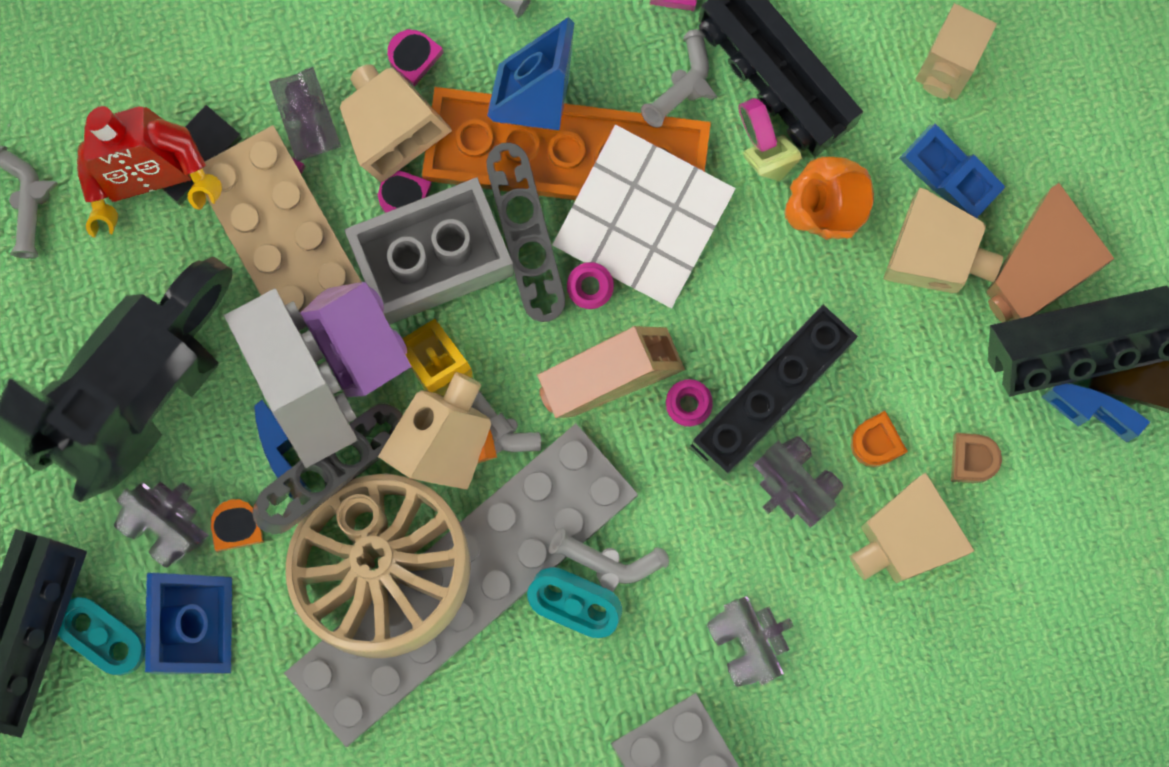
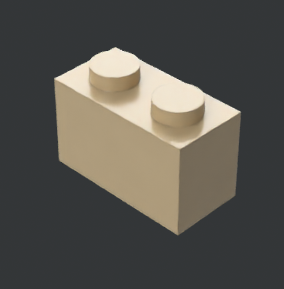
M954 3L915 81L924 84L923 88L933 96L943 99L951 97L957 100L972 76L997 23Z

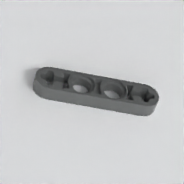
M501 143L490 151L486 161L487 171L508 251L513 263L520 296L526 313L532 319L539 322H549L557 318L563 311L565 294L531 165L526 152L521 147L513 143ZM509 151L513 158L520 157L521 165L515 168L517 183L527 179L529 188L513 189L502 196L499 186H509L504 171H496L495 163H499L502 160V152ZM517 196L528 198L534 206L532 218L523 224L514 223L507 215L508 203ZM527 242L541 244L546 252L544 263L537 269L525 268L519 260L520 248ZM550 269L553 280L543 281L546 292L548 294L556 293L558 302L551 305V313L543 314L541 308H533L531 305V299L536 298L538 295L535 282L526 287L523 277L538 276Z
M377 404L349 424L358 440L350 445L358 450L360 454L359 463L354 465L344 464L337 458L336 452L308 468L300 461L264 488L258 495L252 511L253 519L257 526L270 534H282L288 531L351 480L381 459L379 458L381 450L403 416L401 411L388 404ZM387 422L391 425L389 433L386 431L379 433L373 438L371 443L366 439L376 423L382 425ZM306 471L320 474L325 481V489L320 492L307 491L300 483V475ZM290 492L294 500L288 504L283 516L277 513L271 517L266 512L270 503L274 506L279 505L288 497Z

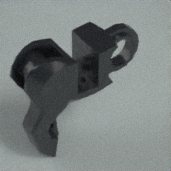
M213 256L203 262L198 260L188 266L176 278L159 304L143 294L126 295L88 338L61 378L52 381L40 392L25 381L10 378L0 396V442L26 461L34 470L41 471L55 463L77 479L72 498L78 502L85 501L116 487L144 460L161 438L162 434L154 425L152 419L177 387L192 398L218 367L219 362L194 336L208 321L228 290L232 279V268Z

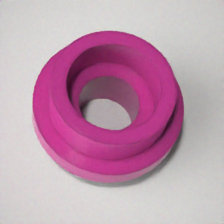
M594 262L580 264L573 269L568 277L567 291L569 297L579 307L585 309L599 308L606 304L613 294L614 281L612 275L601 264ZM589 276L595 277L600 285L598 292L592 295L585 293L582 289L583 280Z
M687 379L679 381L671 387L667 394L665 405L669 417L675 423L684 427H694L700 425L709 417L713 407V399L709 389L703 383ZM685 396H691L696 399L698 407L692 412L684 411L680 406V400Z

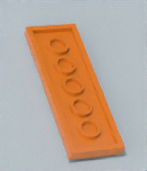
M441 87L434 88L432 108L450 126L452 132L425 151L422 178L431 182L459 185L477 177L483 189L492 190L486 161L488 155L495 146L501 143H513L521 147L528 156L538 196L576 200L615 124L705 172L711 122L665 116L662 126L656 128L649 125L641 113L564 103L560 130L493 122L487 116L492 94ZM509 151L502 152V160L499 163H495L496 171L505 172L509 186L500 185V191L509 192L513 189H528L527 179L517 183L515 168L521 165L520 157L513 158Z

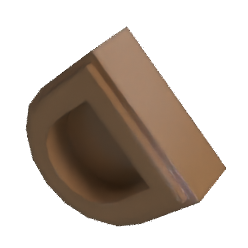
M955 433L953 435L951 481L981 483L995 476L1002 463L1001 450L997 443L991 438L979 434Z

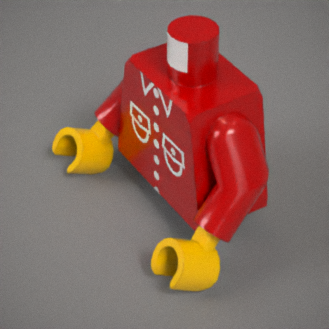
M99 106L89 113L84 129V141L80 143L77 150V174L85 202H91L92 211L86 222V231L91 237L95 238L99 231L97 220H103L108 224L111 235L116 227L118 213L114 207L105 204L104 199L107 197L112 202L193 180L194 184L188 192V201L192 207L197 210L203 208L206 203L205 193L213 204L216 203L222 191L221 181L214 175L204 173L202 168L206 164L186 127L166 121L149 108L142 106L115 114L108 107Z

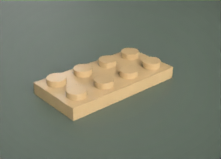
M274 125L205 161L206 166L202 168L204 173L214 175L222 184L221 194L215 204L211 202L209 196L205 193L206 198L260 295L276 288L285 305L294 301L299 312H301L324 290L361 282Z

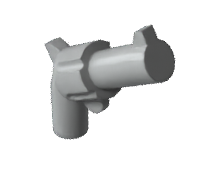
M478 392L471 407L490 418V430L493 435L496 454L502 450L508 452L541 450V435L539 432L514 433L518 427L517 422L514 419H506L502 413L497 415L482 393Z

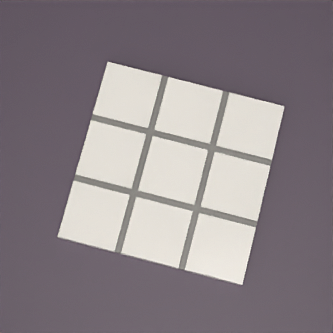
M615 124L552 246L585 263L594 262L601 264L607 268L613 278L672 308L736 188Z

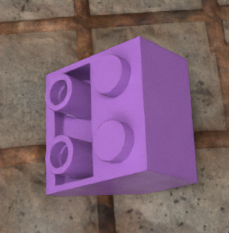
M366 282L328 288L321 292L300 312L346 397L366 396L411 367L405 355L407 348L404 340L395 330L391 329L383 314L384 304L381 297Z

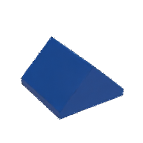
M569 17L499 63L487 116L493 122L560 130L569 80L575 24Z
M147 573L145 672L157 675L231 673L232 577Z

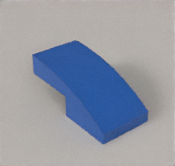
M936 124L929 125L899 157L913 173L940 197L975 218H978L1005 188L1004 184L974 154L967 156Z
M1063 384L1050 387L1042 396L1043 399L1078 427L1094 416L1126 443L1138 437L1150 423L1149 420L1122 402L1089 388L1073 384Z
M261 400L254 405L258 434L267 460L278 479L292 468L283 454L293 446L269 406ZM300 477V483L303 488L311 492L310 488ZM289 492L288 495L290 496L291 499L294 500L292 494Z

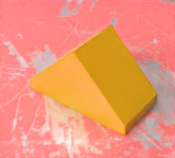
M436 319L431 320L402 338L407 348L405 355L411 365L410 368L425 391L445 395L455 372L473 378L470 365Z

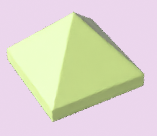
M785 135L776 137L777 146L767 151L761 152L754 146L743 152L746 161L760 176L779 182L802 159L801 152Z

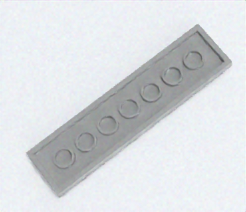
M574 424L460 522L470 553V579L466 595L458 612L439 635L414 651L389 658L355 656L341 651L322 640L284 674L344 746H350L527 593L533 578L540 570L557 567L567 558L562 554L549 553L551 540L560 528H564L571 538L584 543L638 497L637 492L581 428ZM449 531L425 553L452 549L454 543L451 532ZM454 566L410 572L447 588L451 582ZM399 583V587L423 621L431 615L441 602ZM388 591L390 638L410 631L413 629V626ZM373 600L353 640H374Z

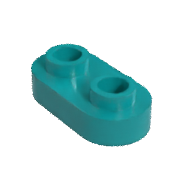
M549 567L540 570L528 588V602L537 614L591 638H604L612 634L622 616V604L612 591L560 568ZM548 585L559 587L562 592H554ZM592 604L600 605L606 611H597L593 608Z
M80 597L70 599L58 636L108 674L122 676L134 672L141 665L145 655L142 638L95 601ZM82 614H87L91 621L90 626L86 631L80 632L75 625L76 619ZM124 642L128 646L129 652L125 659L118 661L113 655V649L118 643Z

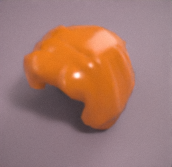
M821 157L812 160L799 176L793 180L790 186L792 195L786 203L784 213L791 227L796 230L817 234L825 240L852 238L870 217V211L874 203V189L871 176L866 168L844 157Z

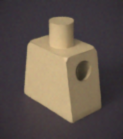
M368 64L357 68L352 73L351 82L357 91L342 101L340 111L357 161L361 167L381 183L452 132L450 126L393 67L387 68L379 74L373 65Z
M920 187L912 198L883 279L948 293H958L964 287L969 274L994 282L1002 265L1003 256L979 247L986 228L982 221Z
M455 372L445 395L424 390L416 393L381 450L379 458L410 479L468 490L491 427L490 418L471 407L479 392L481 383L469 376Z
M924 473L912 481L861 526L870 544L849 557L855 570L863 580L886 568L895 583H899L958 560L975 550L931 480Z

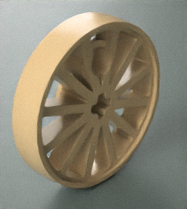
M367 475L351 480L299 522L287 552V589L291 602L301 620L327 644L359 657H395L414 651L427 644L439 635L452 621L467 592L471 568L470 553L465 533L458 518L445 500L434 490L416 480L399 475ZM384 496H406L392 525L388 528ZM422 503L437 512V515L411 535L405 537ZM372 512L373 519L370 525L365 529L355 530V519L362 513ZM337 514V523L340 529L355 544H342L319 534V532ZM450 529L454 543L452 549L414 554L443 532ZM312 546L345 559L334 565L306 568ZM378 557H381L378 560L379 568L372 570L375 567L374 560ZM454 566L451 582L447 588L410 572ZM343 580L339 586L310 604L306 590L307 584ZM399 583L441 602L431 615L423 621L399 587ZM388 591L413 626V629L393 638H390ZM354 596V600L340 627L335 632L328 630L321 623V619ZM373 600L374 640H353Z

